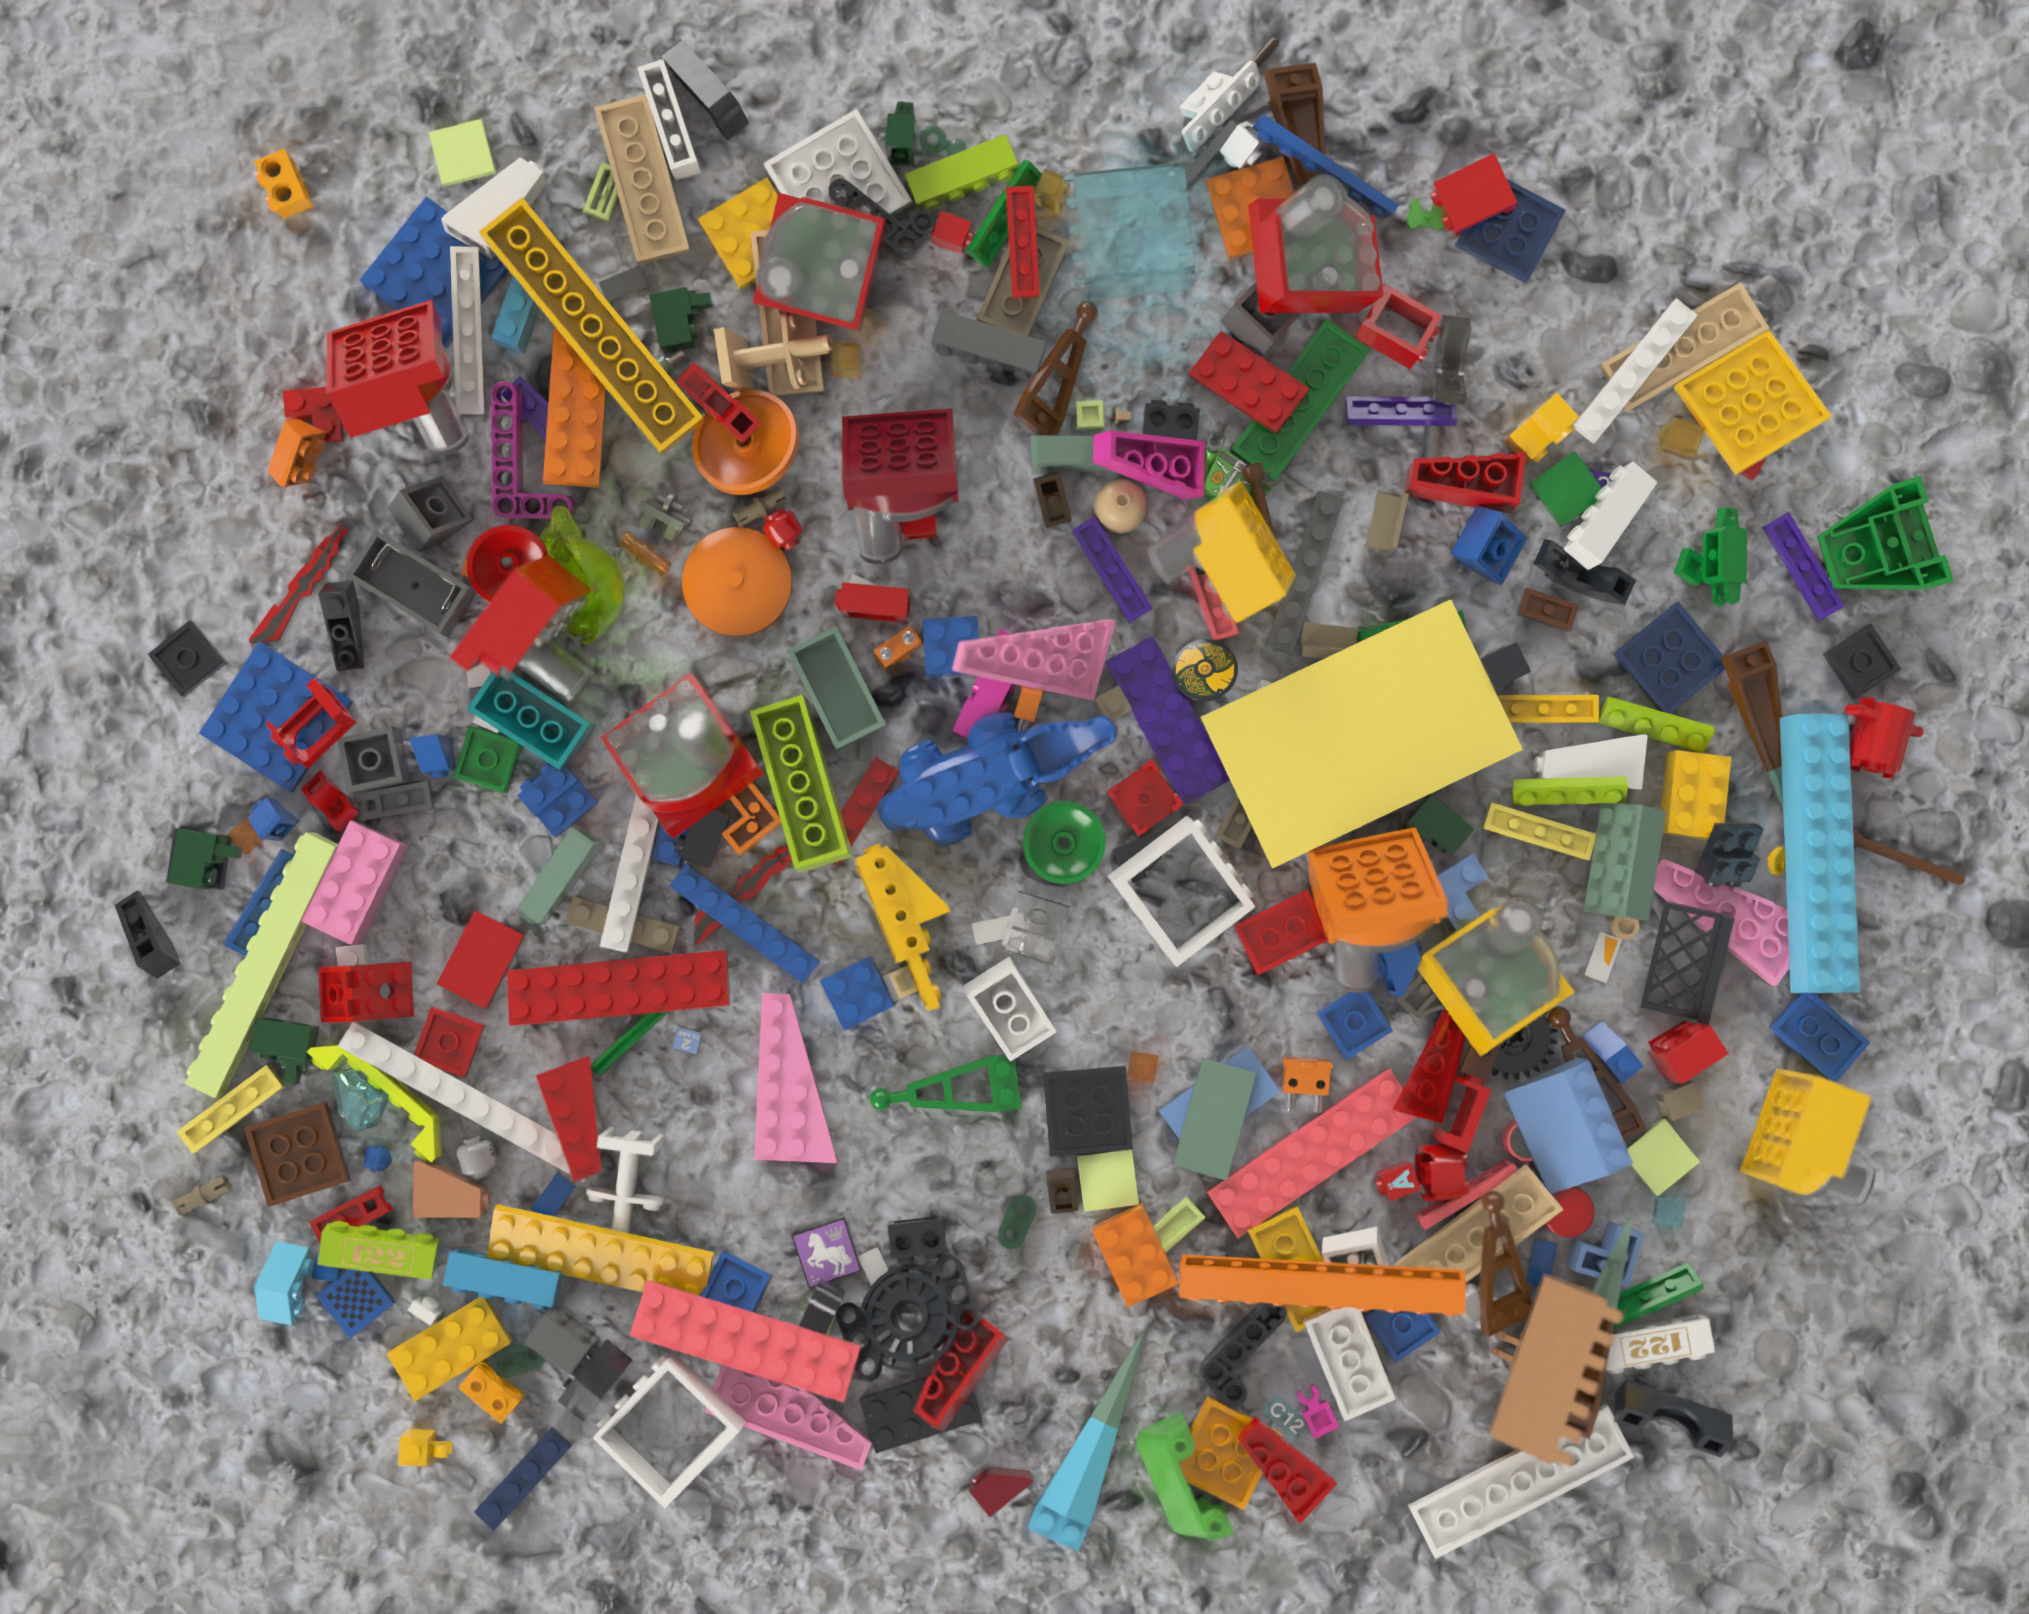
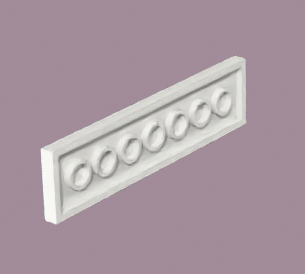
M1606 1404L1599 1407L1590 1439L1581 1436L1580 1441L1575 1443L1561 1436L1558 1449L1574 1457L1570 1467L1554 1460L1552 1465L1546 1464L1537 1457L1517 1449L1409 1504L1408 1506L1434 1558L1436 1559L1634 1458L1618 1424L1614 1422V1416L1610 1408Z

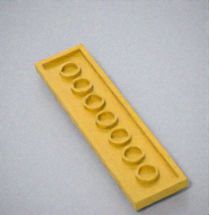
M499 1204L496 1205L493 1212L487 1258L498 1261L503 1259L513 1261V1264L527 1267L529 1265L538 1266L542 1270L552 1272L562 1271V1275L642 1293L646 1281L651 1280L701 1296L703 1289L707 1287L714 1252Z

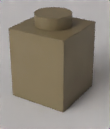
M1120 686L1094 699V704L1101 716L1109 717L1112 722L1132 711Z
M1691 1081L1683 1084L1677 1083L1655 1093L1658 1100L1655 1102L1658 1112L1662 1117L1665 1116L1666 1119L1672 1121L1705 1108L1694 1083Z

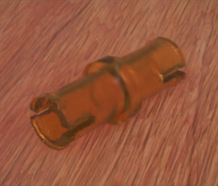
M626 531L620 537L621 540L618 541V545L635 556L638 563L646 564L661 577L669 571L668 567H671L672 563L655 552L651 544L643 543L629 531Z

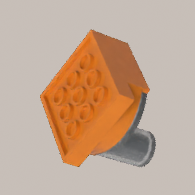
M1416 827L1321 845L1307 852L1310 891L1329 944H1335L1337 982L1340 987L1347 991L1362 993L1374 989L1381 980L1380 953L1399 950L1417 942L1430 931L1434 924L1440 923V918L1447 917V898Z

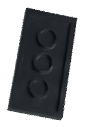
M928 1376L860 1397V1404L875 1453L981 1421L982 1415L974 1389L943 1432L936 1429L914 1411Z

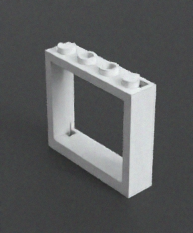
M1188 816L1184 817L1108 875L1110 881L1176 967L1255 908V905L1250 900L1254 897L1244 883L1240 886L1235 877L1238 876V873L1229 862L1224 864L1220 856L1223 853L1214 841L1208 842L1204 836L1207 833L1205 827L1198 819L1194 822ZM1191 833L1239 899V902L1176 949L1127 881Z
M675 1352L667 1359L662 1356L651 1367L654 1373L649 1378L644 1375L633 1386L636 1392L631 1397L625 1394L614 1406L617 1409L616 1413L613 1416L607 1413L597 1424L600 1429L593 1436V1439L664 1508L714 1459L746 1423ZM668 1370L726 1426L671 1484L613 1429Z

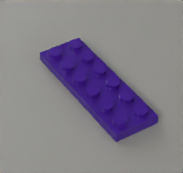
M1153 636L1105 661V665L1116 685L1120 686L1129 702L1135 720L1175 793H1177L1184 805L1230 781L1216 749L1189 700L1175 685L1172 669Z

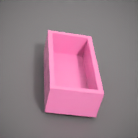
M350 821L301 921L350 945L361 944L409 845L361 822Z

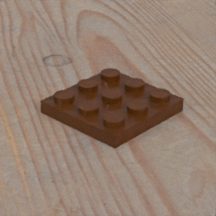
M327 1101L244 1127L268 1207L351 1181Z

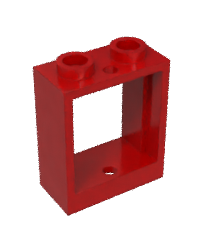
M1384 284V297L1373 303L1354 338L1411 370L1416 361L1422 363L1430 348L1426 344L1428 341L1433 343L1441 328L1437 324L1442 315ZM1384 306L1426 329L1416 347L1375 324Z
M842 582L841 590H836L835 606H837V609L840 610L844 618L909 624L911 604L909 589Z

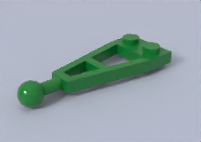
M1006 1054L986 1056L907 1084V1090L889 1093L886 1089L879 1088L871 1093L870 1104L874 1109L880 1111L887 1109L892 1103L909 1101V1107L983 1112L1020 1109L1021 1101L1015 1059L1010 1062ZM988 1065L993 1103L953 1101L951 1078ZM943 1081L945 1100L917 1099V1089Z

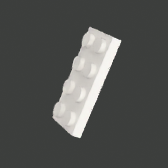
M1328 1307L1302 1318L1344 1421L1396 1400L1360 1310L1347 1307L1341 1309H1331Z

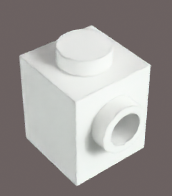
M1248 121L1239 124L1220 149L1225 161L1233 167L1242 168L1247 164L1251 166L1261 155L1259 149L1265 141L1257 137V131L1252 129L1253 125Z

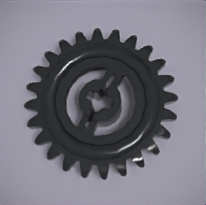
M1549 1011L1529 1024L1531 1041L1521 1053L1509 1055L1504 1052L1509 1047L1519 1048L1526 1044L1528 1032L1525 1027L1515 1033L1518 1037L1516 1040L1511 1039L1512 1036L1502 1042L1492 1068L1493 1076H1497L1502 1071L1503 1079L1507 1080L1511 1072L1513 1078L1519 1080L1521 1071L1524 1076L1530 1078L1529 1068L1540 1072L1538 1062L1546 1065L1549 1064L1544 1055H1554L1555 1052L1548 1046L1558 1043L1557 1040L1550 1038V1035L1557 1033L1558 1029L1549 1028V1019L1545 1017Z

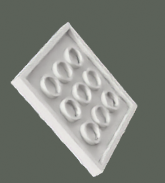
M857 109L763 163L778 191L798 198L803 196L831 204L828 195L829 186L835 179L841 178L849 181L892 216L912 205L910 196ZM843 189L841 192L836 190V198L840 196L846 198V190ZM850 200L848 203V208H850L852 203ZM864 205L858 206L855 211L870 214L869 208Z

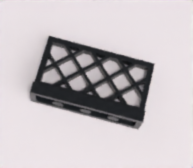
M1665 901L1640 1008L1697 1020V1023L1709 1025L1735 920L1733 913L1726 911L1717 912ZM1669 910L1682 911L1687 920L1673 928L1668 921ZM1688 913H1692V914H1696V915L1690 918V916L1688 915ZM1702 916L1714 918L1712 928L1703 934L1694 924V921ZM1691 924L1698 937L1684 944L1676 932ZM1667 925L1670 930L1664 933L1665 927ZM1673 934L1681 946L1666 954L1661 946L1662 940ZM1710 935L1709 943H1707L1705 937ZM1702 940L1707 948L1706 955L1695 960L1687 948ZM1684 950L1692 963L1677 970L1670 958ZM1661 951L1663 957L1658 959L1659 952ZM1667 960L1675 973L1660 980L1655 973L1656 966ZM1704 961L1703 968L1701 970L1698 964ZM1696 967L1701 975L1700 980L1688 986L1681 974ZM1653 977L1657 981V983L1654 985H1652ZM1678 977L1686 989L1671 996L1664 984ZM1659 987L1662 988L1668 997L1667 1000L1660 1004L1648 1002L1650 992ZM1697 988V992H1696V996H1695L1694 993L1692 992V990H1694V989ZM1689 993L1694 1000L1692 1011L1680 1009L1675 1000ZM1672 1003V1005H1673L1674 1007H1670V1006H1666V1005Z

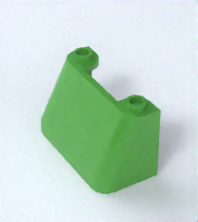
M1183 1411L1140 1430L1136 1438L1138 1451L1174 1531L1181 1535L1212 1540L1221 1539L1233 1534L1234 1532L1222 1501L1217 1504L1211 1503L1205 1498L1204 1494L1194 1498L1178 1462L1190 1457L1195 1446Z

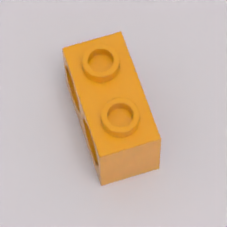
M285 148L254 161L258 169L255 172V176L261 187H265L268 196L265 199L272 212L276 211L283 219H286L314 207L295 160ZM281 168L280 174L272 177L273 172ZM287 193H291L290 199L282 202L283 197Z
M485 1359L471 1371L458 1387L500 1424L509 1417L527 1395Z

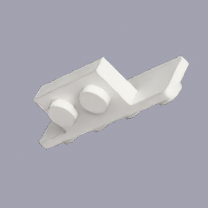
M1249 61L1234 77L1213 72L1179 107L1183 116L1192 118L1182 130L1183 138L1190 152H1195L1262 83L1254 61Z

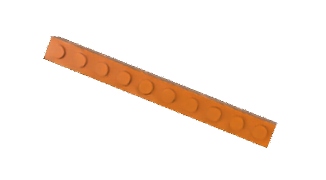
M1182 1254L1179 1266L1180 1298H1187L1192 1301L1211 1299L1222 1303L1243 1301L1246 1304H1256L1262 1302L1271 1303L1276 1306L1296 1304L1307 1308L1313 1306H1328L1331 1309L1347 1307L1357 1308L1361 1311L1381 1309L1392 1313L1414 1311L1417 1314L1432 1312L1455 1316L1465 1314L1466 1272L1465 1270Z

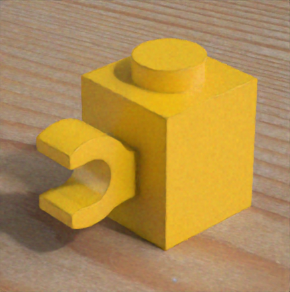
M408 1429L399 1439L398 1465L426 1467L435 1457L448 1458L449 1454H452L453 1442L436 1441L437 1430Z

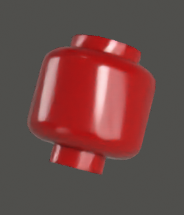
M781 508L764 518L766 522L762 528L774 548L783 546L786 551L800 543L797 538L802 535L803 528L793 511H785L784 508Z

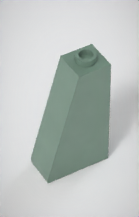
M1031 436L1032 474H1050L1056 471L1071 473L1112 470L1093 463L1094 436Z
M572 827L517 907L523 912L521 916L532 925L536 923L546 924L605 845L586 830Z

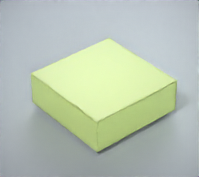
M1103 400L1076 402L1077 431L1102 430L1105 428Z

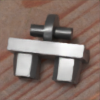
M671 492L668 497L659 494L656 501L648 498L646 502L641 501L638 509L642 511L639 524L652 530L655 528L658 520L666 523L661 535L670 541L677 540L683 530L690 528L693 520L679 514L683 511L684 506L677 503L678 494Z

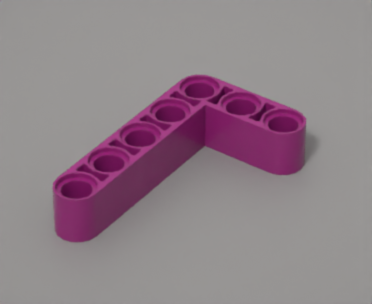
M498 382L494 385L491 392L493 511L499 517L510 519L566 520L572 518L577 511V504L572 497L562 494L523 493L522 392L519 387L512 383ZM506 388L512 390V398L508 402H504L501 397L502 391ZM509 415L513 423L510 429L504 430L501 424L502 419ZM506 443L511 444L513 452L508 458L502 455V447ZM506 471H510L513 475V481L508 486L502 482V475ZM507 498L513 502V509L509 513H505L502 509V503ZM533 499H537L541 505L539 512L533 514L529 508L530 502ZM564 499L568 504V510L561 515L558 513L556 506L560 500Z

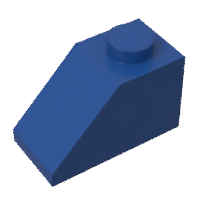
M440 734L410 737L421 773L431 774V778L448 777V772L455 771L452 738Z
M273 798L259 800L252 808L253 813L248 817L261 839L282 841L300 822L277 799Z
M1599 1021L1580 1036L1586 1040L1618 1083L1623 1084L1644 1067L1628 1045L1602 1021Z

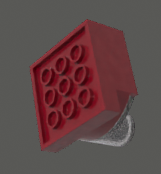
M952 408L842 416L843 495L847 501L848 510H854L859 554L865 562L886 564L896 560L903 550L900 522L931 516L945 509L953 502H959Z

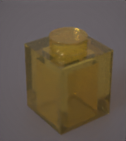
M1044 169L1034 191L1035 204L1060 215L1071 192L1070 179Z
M833 342L831 366L833 376L861 379L863 359L861 344Z
M1673 418L1666 425L1663 424L1657 435V440H1660L1657 449L1689 460L1697 454L1705 428Z

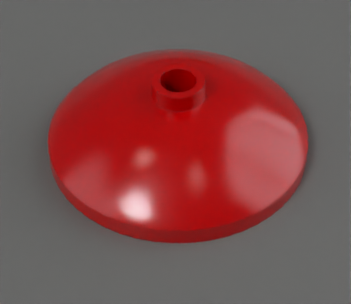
M511 524L495 526L484 531L472 543L466 559L467 575L474 590L482 598L490 602L514 569L545 557L549 553L542 540L527 528ZM510 557L511 563L504 565L502 564V559Z

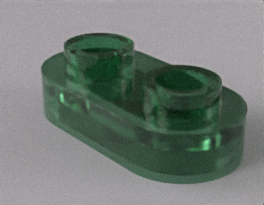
M1018 1194L1011 1199L999 1226L998 1240L1007 1249H1016L1023 1244L1034 1219L1036 1204L1029 1195ZM1020 1203H1025L1028 1209L1026 1212L1021 1213L1017 1210V1206ZM1009 1229H1014V1230H1016V1232H1017L1016 1237H1014V1238H1009V1237H1007V1235H1006L1007 1230H1009Z
M522 1342L497 1352L492 1359V1369L499 1377L509 1378L541 1367L547 1359L540 1354L537 1358L533 1357L530 1353L532 1348ZM505 1357L511 1358L512 1366H507L504 1363Z

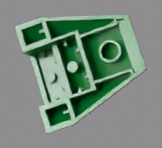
M1921 476L1892 484L1817 536L1833 589L1926 590L1954 581L1946 555H1939L1924 508V504L1929 501Z

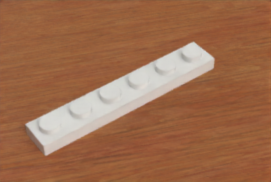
M450 246L456 414L485 415L479 247Z
M1676 298L1574 423L1575 430L1594 444L1697 317V314Z
M637 794L600 943L602 948L629 953L659 826V820L653 811L639 799Z

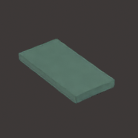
M1202 1057L1173 1166L1227 1181L1256 1072Z

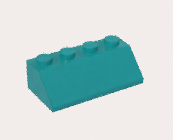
M509 670L502 677H498L491 672L467 708L469 712L559 770L582 749L596 727Z

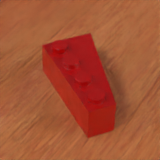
M1517 452L1516 454L1508 455L1496 453L1491 456L1477 457L1476 455H1465L1461 458L1434 457L1414 459L1407 470L1404 493L1409 494L1411 497L1475 508L1479 506L1512 514L1520 504L1527 452Z
M589 1055L536 1075L538 1087L573 1183L601 1173Z
M967 1311L963 1314L961 1320L964 1326H969L974 1322L975 1314L973 1311ZM983 1317L982 1324L976 1331L965 1332L959 1329L958 1336L951 1349L940 1361L935 1363L914 1411L936 1429L943 1432L1010 1338ZM953 1323L951 1324V1327H950V1330H951V1331L953 1330V1326H954ZM949 1336L946 1337L942 1348L946 1345Z

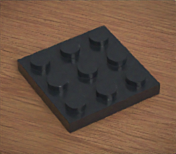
M1125 1065L1043 1072L1050 1156L1133 1150Z

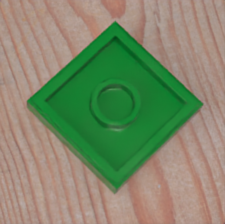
M1575 451L1529 483L1532 490L1560 528L1597 502L1595 496L1602 489Z
M469 725L453 778L507 794L522 745L510 737Z

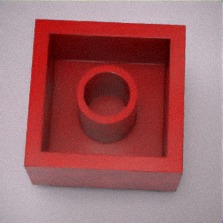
M1690 1021L1677 1027V1033L1670 1038L1665 1036L1652 1044L1654 1048L1647 1052L1664 1079L1679 1084L1687 1082L1729 1054L1711 1025L1691 1023Z

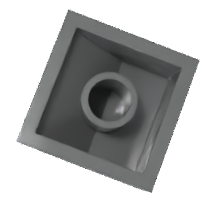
M1255 282L1221 319V322L1250 350L1262 357L1301 313H1260L1257 284Z
M443 476L400 490L387 508L418 553L440 545L473 521Z

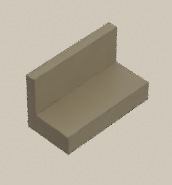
M1377 493L1365 547L1392 553L1397 548L1409 494L1403 493L1400 497Z
M1303 621L1299 655L1301 657L1325 659L1356 644L1358 628Z

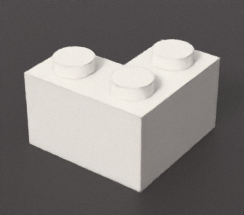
M1378 1227L1323 1238L1322 1255L1324 1262L1389 1266Z

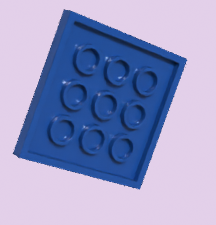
M426 196L359 281L396 310L433 300L441 317L442 344L447 349L453 341L450 246H470L445 232L441 219L448 212ZM479 252L482 305L506 275L508 269L496 255L491 260Z
M259 641L199 734L287 791L294 793L309 768L299 762L293 764L284 756V747H280L271 739L270 735L272 732L265 723L269 721L277 727L284 724L313 696L306 686L313 678L330 688L347 711L352 705L353 700ZM325 709L298 734L296 745L299 750H305L313 746L337 723Z

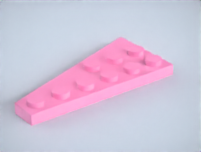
M762 993L754 1160L838 1163L791 994Z
M725 1365L721 1366L713 1390L746 1421L744 1427L862 1470L872 1441L812 1392L802 1389L798 1392L777 1381ZM706 1407L705 1412L708 1413V1414L714 1415V1414Z

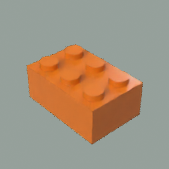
M1143 1202L1092 1226L1094 1237L1127 1307L1179 1284L1178 1276Z

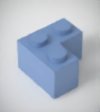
M1469 854L1436 874L1447 898V917H1443V920L1448 928L1453 931L1459 930L1480 916L1465 892L1488 878L1475 855Z
M1608 1221L1601 1247L1574 1239L1566 1266L1576 1272L1599 1278L1624 1226ZM1631 1228L1621 1283V1286L1626 1288L1629 1287L1644 1238L1643 1233Z

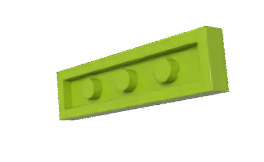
M1609 696L1599 713L1598 724L1637 735H1648L1647 738L1704 753L1714 735V726Z
M1627 776L1513 779V805L1626 803L1628 781Z

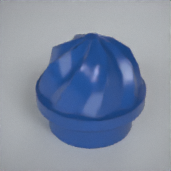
M378 1144L376 1147L368 1146L363 1167L370 1169V1172L373 1173L386 1170L392 1163L389 1150Z

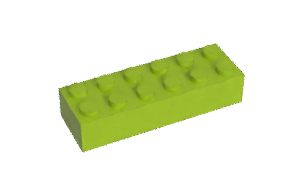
M799 695L750 711L795 870L802 873L853 857L809 701L803 695Z

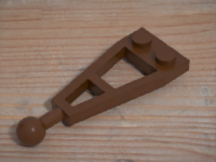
M1083 301L1078 305L1076 310L1078 320L1074 329H1066L1023 391L1013 413L1017 419L1036 435L1057 436L1065 420L1087 342L1082 335L1087 324L1094 321L1098 315V308L1091 301ZM1072 344L1068 362L1065 365L1061 358ZM1053 371L1062 378L1054 410L1037 396Z
M1562 1006L1552 1008L1548 1019L1552 1026L1559 1028L1566 1044L1561 1046L1565 1063L1574 1059V1051L1581 1049L1595 1069L1593 1071L1597 1080L1603 1078L1624 1106L1612 1113L1623 1140L1625 1141L1647 1130L1635 1104L1583 1037H1575L1569 1024L1571 1021L1569 1010Z
M1489 1191L1482 1198V1206L1489 1212L1490 1226L1483 1230L1479 1295L1481 1332L1488 1337L1526 1319L1531 1308L1529 1287L1510 1227L1501 1221L1500 1212L1505 1206V1199L1497 1191ZM1500 1237L1504 1253L1496 1256V1241ZM1509 1266L1516 1290L1493 1301L1495 1272Z

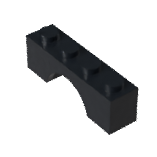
M1627 1379L1615 1393L1614 1422L1641 1431L1651 1420L1662 1419L1672 1422L1687 1434L1694 1449L1720 1458L1733 1445L1732 1414Z

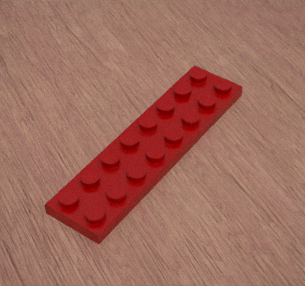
M726 950L507 970L509 1026L512 1027L730 1006L728 954Z

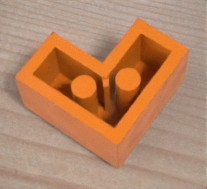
M754 781L730 798L743 817L725 830L722 835L738 855L744 856L782 826L779 813Z

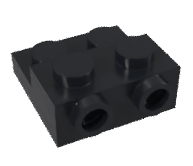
M1715 823L1695 872L1704 878L1706 884L1713 887H1720L1721 882H1726L1734 887H1740L1742 882H1751L1761 859L1754 854V851L1764 829L1757 823Z

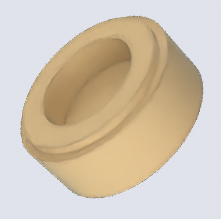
M1613 917L1610 921V930L1616 938L1630 940L1638 934L1640 923L1639 920Z

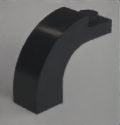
M1544 539L1533 563L1545 572L1544 576L1582 595L1613 604L1625 605L1636 582L1630 575L1615 567L1597 565L1587 570L1553 540Z

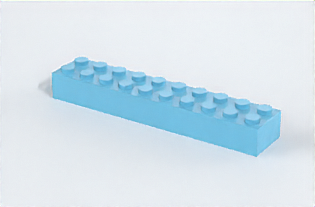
M1794 714L1780 718L1790 992L1860 993L1848 715Z

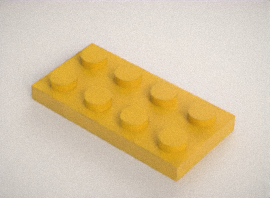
M1297 1205L1247 1230L1261 1259L1324 1262ZM1296 1304L1284 1305L1296 1332L1306 1328L1302 1318L1328 1308V1306L1307 1308Z
M478 1297L387 1352V1355L413 1400L416 1401L511 1344L513 1340L489 1299Z

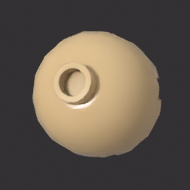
M1124 478L1113 479L1102 485L1096 494L1093 505L1095 517L1108 532L1115 534L1130 533L1145 520L1148 509L1147 496L1141 486L1134 481Z

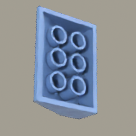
M1577 1057L1503 1091L1542 1183L1551 1194L1608 1176L1634 1164L1589 1060Z

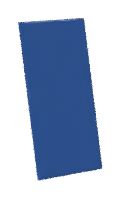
M556 1173L531 1209L536 1213L554 1217L576 1186Z
M1534 1239L1526 1279L1527 1283L1539 1285L1543 1273L1552 1274L1557 1243Z

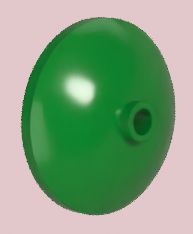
M1058 801L1040 808L1028 821L1023 834V851L1028 864L1036 874L1053 883L1070 884L1085 879L1099 866L1105 852L1106 839L1102 824L1091 810L1075 802ZM1061 838H1066L1069 841L1067 848L1059 846L1058 842Z

